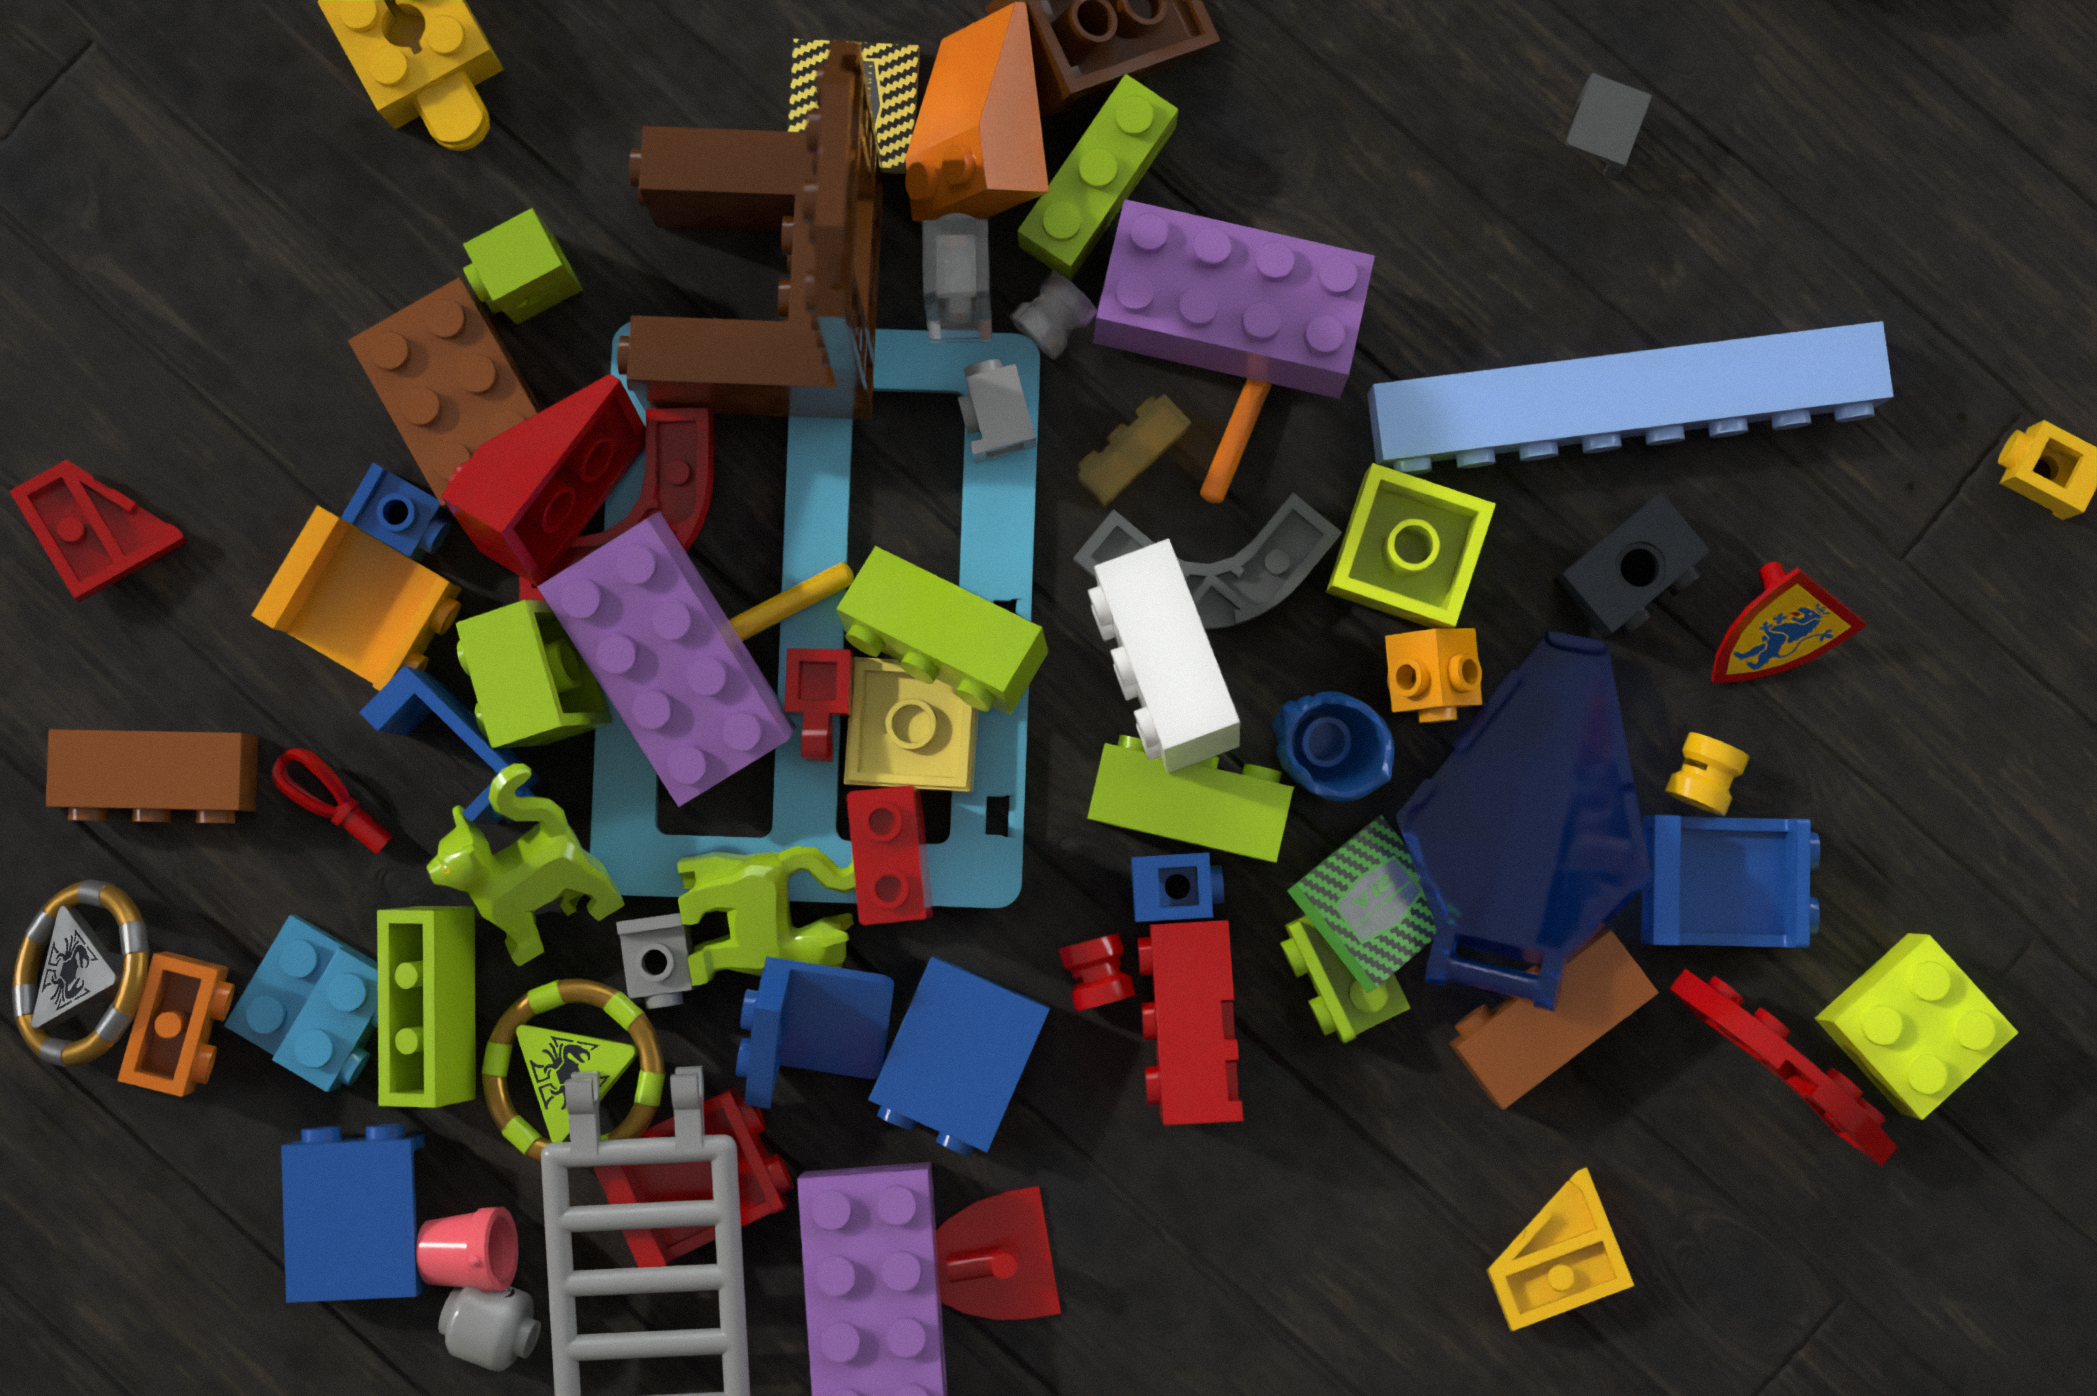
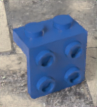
M766 957L758 991L746 990L742 1007L740 1028L752 1030L751 1039H741L736 1065V1076L747 1078L744 1105L770 1109L780 1065L865 1079L878 1078L885 1059L894 992L893 980L882 974Z

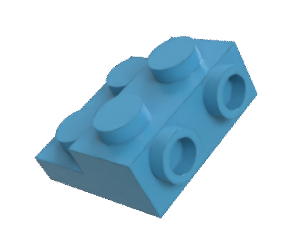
M289 915L224 1026L274 1055L273 1061L326 1092L340 1089L343 1083L351 1086L361 1074L370 1057V1053L363 1048L375 1028H378V963L300 916Z

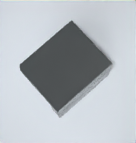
M1592 73L1581 89L1573 113H1576L1565 141L1566 146L1569 149L1607 162L1603 175L1616 179L1626 166L1652 95Z

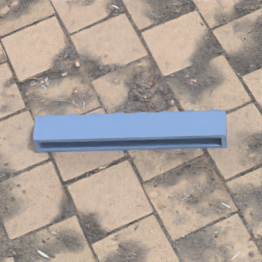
M1883 321L1373 384L1367 394L1376 464L1384 467H1393V470L1408 475L1431 472V462L1456 459L1457 468L1459 469L1487 466L1496 463L1494 454L1519 451L1521 461L1547 459L1558 456V446L1582 443L1584 453L1611 451L1622 447L1621 438L1645 436L1647 445H1663L1685 440L1684 431L1702 428L1709 429V436L1711 438L1734 436L1748 432L1747 423L1767 420L1772 421L1773 430L1792 429L1810 425V415L1832 412L1835 413L1836 422L1856 421L1875 416L1874 407L1894 397Z

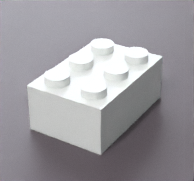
M1163 540L1094 566L1098 586L1088 590L1092 603L1091 609L1103 641L1113 638L1117 641L1118 648L1111 650V654L1115 663L1113 667L1126 701L1136 697L1139 699L1142 708L1134 711V715L1137 721L1136 728L1148 760L1161 757L1166 773H1170L1239 747L1240 721L1170 540Z

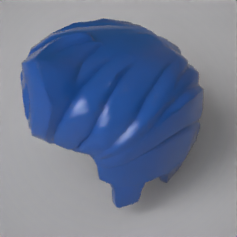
M1328 691L1316 693L1314 697L1307 695L1299 698L1297 702L1290 699L1278 710L1272 723V729L1278 742L1276 755L1281 762L1283 770L1302 788L1325 800L1345 803L1364 798L1390 781L1395 753L1393 736L1385 720L1366 703L1341 692Z

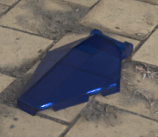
M1547 631L1545 632V637L1517 671L1512 669L1453 743L1454 751L1431 780L1426 778L1396 815V819L1437 927L1427 964L1426 982L1447 987L1449 981L1533 1000L1535 1008L1555 1012L1562 989L1566 964L1652 880L1608 645L1603 641ZM1457 943L1474 950L1542 964L1540 974L1535 975L1456 957Z

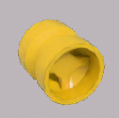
M1690 732L1682 748L1685 760L1681 770L1671 774L1664 792L1679 801L1703 811L1725 816L1732 800L1729 792L1731 783L1735 777L1743 774L1750 757L1743 751L1724 742Z

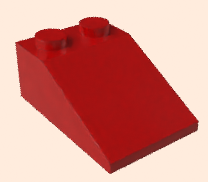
M609 374L481 444L468 462L460 464L454 470L441 498L481 553L538 587L645 449L646 427L620 379Z

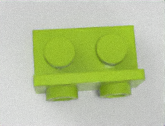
M1306 915L1284 925L1290 938L1281 942L1280 945L1295 976L1298 978L1307 973L1318 997L1309 1000L1308 1003L1325 1036L1336 1032L1339 1040L1347 1043L1355 1039L1357 1034L1411 1008L1395 974L1390 976L1378 988L1367 993Z

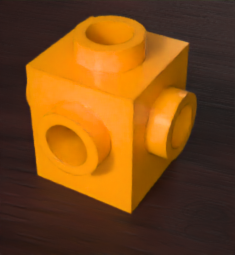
M1435 628L1385 636L1388 664L1387 685L1390 691L1392 712H1418L1419 723H1435L1458 720L1457 708L1482 705L1480 685L1482 669L1478 660L1475 628Z

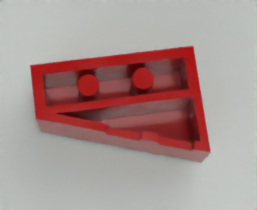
M1228 920L1149 924L1150 937L1138 938L1140 976H1152L1153 1001L1141 1002L1143 1041L1156 1040L1157 1066L1145 1067L1147 1105H1159L1163 1125L1243 1121L1242 1101H1239L1237 1063L1239 1062L1234 1029V989Z

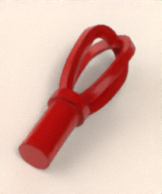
M302 748L289 749L274 764L272 779L281 792L307 810L326 818H332V823L337 827L342 826L375 855L378 856L394 838L391 833L359 807L360 803L353 797L350 798L346 787L335 772L313 752ZM294 760L303 763L330 790L338 805L335 807L324 803L295 783L287 773L288 764Z

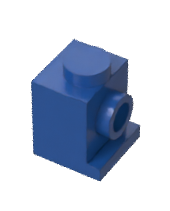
M372 463L341 516L345 521L419 562L422 561L427 552L434 554L441 547L451 528V521L446 519L450 511L443 508L438 499L375 463ZM397 503H405L408 508L406 520L399 525H392L389 517Z
M1209 853L1130 858L1135 922L1213 917L1212 904L1224 903L1222 865L1210 866ZM1180 874L1188 880L1189 891L1185 897L1173 899L1167 895L1165 882L1171 875Z

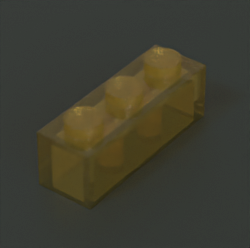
M1165 394L1158 400L1153 396L1146 400L1135 412L1139 416L1138 419L1129 427L1122 423L1108 436L1107 440L1110 442V445L1100 454L1096 450L1092 451L1078 465L1082 471L1077 475V480L1103 508L1110 504L1190 429L1192 422Z

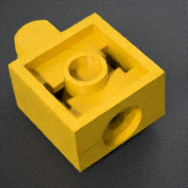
M466 0L317 1L377 111L394 130L421 116L432 137L449 150H468L474 148L485 138L490 128L489 114L474 86L504 69Z

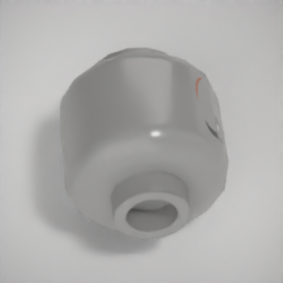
M511 1286L500 1292H481L473 1287H455L444 1304L438 1329L439 1333L445 1335L446 1348L451 1355L489 1370L501 1372L507 1369L518 1356L526 1359L531 1354L540 1334L541 1322L533 1319L534 1303L531 1295L527 1292Z

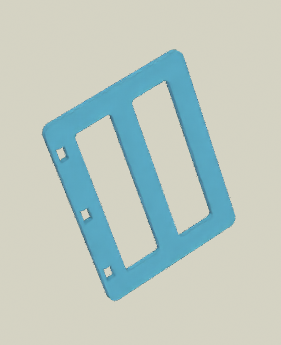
M627 323L616 332L613 338L611 375L620 379L646 427V411H644L634 391H628L627 375H619L618 341L620 336L630 335V323ZM876 329L873 391L954 393L965 396L970 393L964 368L992 359H1000L1002 367L1016 364L1036 437V447L975 463L970 442L982 439L980 431L967 434L965 426L959 587L993 604L994 601L1011 602L1016 600L1015 614L1031 622L1040 353L1036 344L1025 335L1013 333ZM789 417L782 592L840 562L847 564L853 419ZM645 449L605 500L604 532L625 519L640 498L645 476ZM846 588L780 622L778 699L783 707L785 705L787 648L844 649L845 630L836 608L846 594ZM1029 686L1011 716L993 707L988 712L979 710L973 793L952 792L950 836L941 844H926L933 906L1002 908L1014 902L1020 894L1023 869ZM604 692L612 724L595 729L590 854L603 863L619 888L621 895L680 897L691 889H684L682 877L678 873L677 862L682 856L711 852L739 855L761 852L779 853L794 846L816 847L827 855L837 867L845 868L851 864V841L842 839L837 832L841 716L832 717L834 731L833 762L807 761L806 758L801 757L803 715H789L797 728L788 741L775 748L772 830L767 836L751 838L667 835L662 833L657 826L659 776ZM1008 795V837L986 834L987 797H1005ZM801 871L790 879V901L857 903L856 890L842 893L825 889L806 871Z

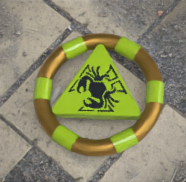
M558 979L529 990L528 993L520 997L504 1012L494 1027L486 1045L481 1072L483 1090L490 1114L502 1132L501 1134L525 1156L527 1155L541 1162V1151L544 1146L553 1142H567L570 1138L565 1081L571 1079L572 1072L599 1071L601 1101L639 1055L641 1070L634 1099L635 1103L624 1121L612 1132L601 1135V1140L640 1138L650 1125L660 1106L665 1080L663 1052L656 1031L645 1015V1012L625 994L600 982L585 979ZM585 1003L603 1009L630 1033L635 1045L525 1024L536 1014L538 1015L564 1004ZM516 1036L518 1037L551 1140L543 1138L538 1131L518 1115L510 1099L506 1077L513 1048L512 1044Z

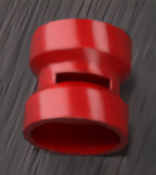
M1119 932L1059 948L1063 967L1072 973L1073 978L1077 979V984L1073 986L1070 992L1075 1011L1101 1006L1136 995L1131 975L1124 971L1120 972L1119 966L1122 965L1120 958L1124 953V948Z

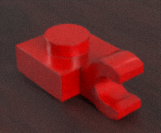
M787 648L784 712L788 715H803L801 757L806 758L807 761L833 762L834 731L832 717L852 716L854 652L850 649Z

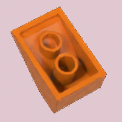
M1014 2L941 40L905 157L907 170L905 185L910 197L912 221L974 224L1049 192L1027 5L1025 2Z

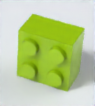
M522 600L455 623L460 638L457 644L458 658L463 670L471 677L478 701L475 706L476 721L482 734L489 739L491 749L548 745L612 724L601 685L547 601Z

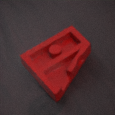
M67 459L9 491L78 603L187 543L178 528L170 523H165L139 507L136 502L117 490L110 489L97 481L91 474Z

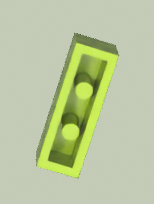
M1125 74L1049 184V192L1040 197L1018 229L1019 247L1071 281L1123 206L1124 199H1128L1176 129L1179 109Z
M877 546L874 547L836 608L846 632L845 638L854 647L874 657L883 652L901 661V667L914 678L927 684H933L937 679L955 688L957 696L965 703L984 712H988L993 707L1011 716L1048 654L1041 626Z
M1120 735L1117 746L1104 744L1087 820L1277 863L1294 787L1279 784L1282 772L1265 767L1244 764L1242 775L1217 769L1219 757L1216 756L1166 773L1161 757L1148 760L1140 738Z
M415 906L377 910L379 1106L437 1108L476 1099L475 907Z

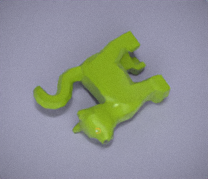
M512 764L502 769L491 783L488 798L494 811L511 820L539 821V823L534 825L510 846L492 855L484 834L474 822H471L463 814L465 809L458 805L453 808L456 828L439 842L437 856L427 865L428 874L434 884L450 886L467 892L482 917L506 932L505 944L512 960L518 966L544 952L535 924L537 922L534 914L535 910L558 898L560 907L569 916L576 912L578 901L586 894L591 898L587 904L589 913L597 921H600L625 905L619 888L603 863L582 849L576 834L567 823L564 810L551 799L545 797L516 796L515 790L531 776V768L526 764Z
M794 846L779 853L761 852L739 855L711 852L680 857L677 862L678 873L682 877L684 889H691L678 898L682 924H697L705 913L718 910L727 912L730 934L702 942L694 947V953L688 956L692 986L708 983V981L713 979L716 971L725 969L762 976L766 957L842 968L846 958V941L850 939L846 930L854 924L853 914L845 913L824 917L806 926L797 928L792 924L789 882L795 874L806 871L825 889L842 893L855 891L853 856L851 864L845 868L837 867L827 855L816 847Z

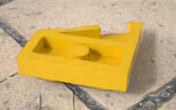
M1587 1167L1578 1170L1487 1269L1510 1331L1520 1329L1634 1286Z

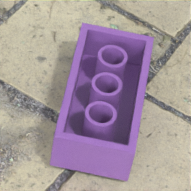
M1124 199L1096 316L1093 343L1340 399L1350 373L1375 255Z
M660 511L538 586L543 597L678 807L789 740L797 728L790 716L784 712V707Z
M931 1162L804 1171L797 1181L812 1396H948Z

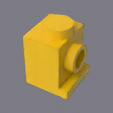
M2045 420L2028 427L2026 433L2016 430L2006 442L1998 458V464L2007 468L2000 484L2052 510V515L2062 520L2084 513L2097 488V447ZM2038 459L2045 461L2049 465L2051 471L2049 479L2033 471Z

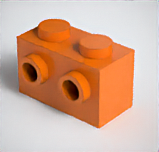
M167 951L153 954L145 988L138 1006L117 1081L180 1097L194 1092L197 1082L202 1084L208 1082L217 1053L216 1046L208 1045L214 1020L224 1021L226 1019L234 994L235 985L225 982L229 967Z

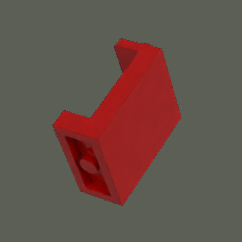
M913 785L850 792L847 795L860 923L870 925L934 917L921 790Z
M736 1086L704 1101L703 1108L705 1135H729L736 1142L741 1227L770 1213L775 1214L785 1209L790 1203L786 1192L793 1189L794 1185L781 1156L777 1153L769 1157L759 1136V1133L767 1130L759 1107L744 1105L745 1097H741ZM674 1116L647 1128L640 1138L675 1137ZM711 1161L592 1167L609 1204L713 1200ZM715 1226L622 1230L638 1267L667 1266L673 1259L716 1239Z

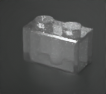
M952 213L943 215L938 220H923V296L929 343L993 342L992 270L988 219H975L967 214Z

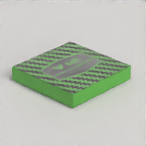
M1382 815L1367 824L1287 890L1367 993L1378 988L1461 916Z

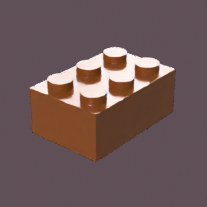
M460 277L348 340L440 505L450 512L451 510L443 501L441 495L446 490L454 470L460 464L468 462L481 444L542 411L476 293Z

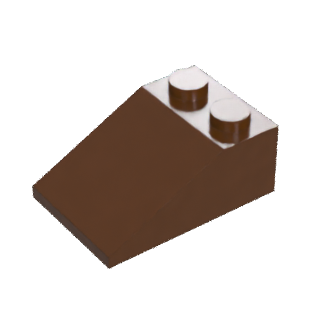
M993 0L985 8L988 15L1014 2H1025L1027 5L1040 121L1080 108L1112 94L1125 74L1136 81H1140L1207 50L1221 41L1202 0Z

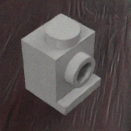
M992 359L964 368L970 394L958 397L967 434L980 431L982 439L970 442L975 463L1036 447V437L1016 364L1002 367L1000 359Z
M681 914L616 922L617 932L621 940L628 998L644 997L645 1009L684 1004L682 991L697 989L698 985L692 986L688 956L694 953L690 925L682 924ZM652 950L661 951L667 958V967L659 975L650 973L645 966V958Z

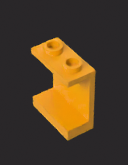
M317 505L251 616L273 629L288 633L374 684L372 687L381 691L405 665L418 670H425L428 658L423 653L435 633L442 636L453 624L461 607V603L456 601V598L462 588L336 514Z

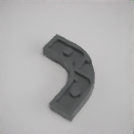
M1292 493L1256 538L1234 557L1211 564L1186 562L1177 558L1204 630L1220 629L1242 624L1276 607L1301 584L1342 532L1295 493ZM1113 509L1074 556L1073 561L1096 579L1094 566L1155 543Z

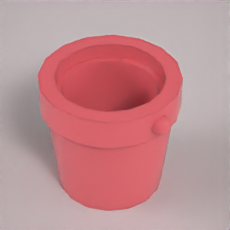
M479 1208L474 1213L427 1220L421 1226L416 1243V1262L419 1274L426 1284L463 1288L472 1287L477 1288L481 1292H500L507 1289L513 1282L519 1255L518 1235L515 1222L511 1213L506 1208Z

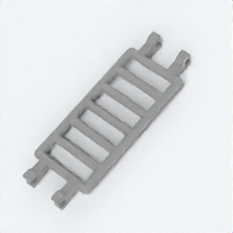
M703 1066L677 1067L675 1074H672L670 1077L675 1137L601 1140L599 1071L572 1072L571 1079L565 1081L570 1142L549 1143L541 1151L555 1396H581L579 1361L722 1354L724 1392L643 1396H750L737 1146L734 1139L729 1135H705ZM711 1161L713 1200L570 1206L568 1168ZM715 1226L717 1264L594 1270L573 1269L571 1232ZM719 1291L720 1328L577 1334L575 1297Z

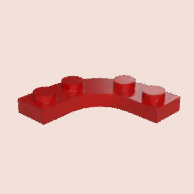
M709 407L646 409L645 476L640 498L628 516L609 530L586 536H577L542 583L660 511L687 553L704 524L713 491V410ZM519 576V601L545 600L537 586Z
M1687 969L1682 972L1669 988L1694 1016L1771 1071L1800 1096L1836 1135L1882 1167L1898 1148L1880 1128L1887 1119L1876 1108L1860 1097L1863 1092L1852 1081L1833 1068H1830L1826 1074L1823 1073L1788 1044L1785 1039L1791 1033L1790 1030L1766 1010L1759 1007L1752 1016L1740 1007L1745 1000L1724 981L1713 976L1708 983H1705Z

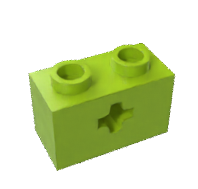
M533 208L463 244L472 261L463 270L474 292L481 302L486 301L493 314L503 311L516 325L583 290L554 234Z

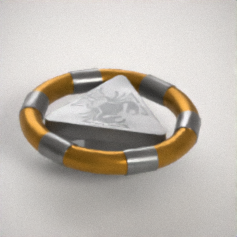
M85 880L64 888L40 908L25 932L16 959L11 990L14 1018L21 1036L28 1047L46 1063L69 1068L95 1060L120 1040L136 1015L146 984L150 955L146 924L133 900L115 884L97 880ZM90 905L106 908L112 913L119 925L122 955L111 953L107 950L76 908ZM50 942V947L38 992L37 980L39 967L45 948ZM96 1003L110 1005L95 1030L79 1041L72 1042L54 1038L47 1031Z

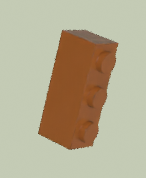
M49 729L46 807L68 808V820L108 821V809H132V822H171L172 810L196 811L195 823L235 824V811L256 812L259 736L245 733Z
M1589 927L1580 930L1558 947L1557 951L1562 958L1543 973L1537 965L1528 969L1506 987L1511 997L1492 1011H1490L1486 1004H1483L1455 1025L1460 1035L1448 1044L1495 1106L1503 1110L1659 993L1612 930L1600 929L1594 934Z

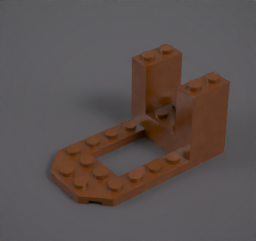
M831 40L826 65H818L816 104L817 108L821 109H808L806 132L643 126L641 148H631L629 177L631 187H638L639 205L647 207L656 228L781 232L782 255H787L788 273H791V279L779 280L778 316L779 318H784V321L631 315L630 335L620 336L618 341L619 375H627L628 391H634L644 411L648 408L709 407L714 411V414L872 420L884 173L860 41Z

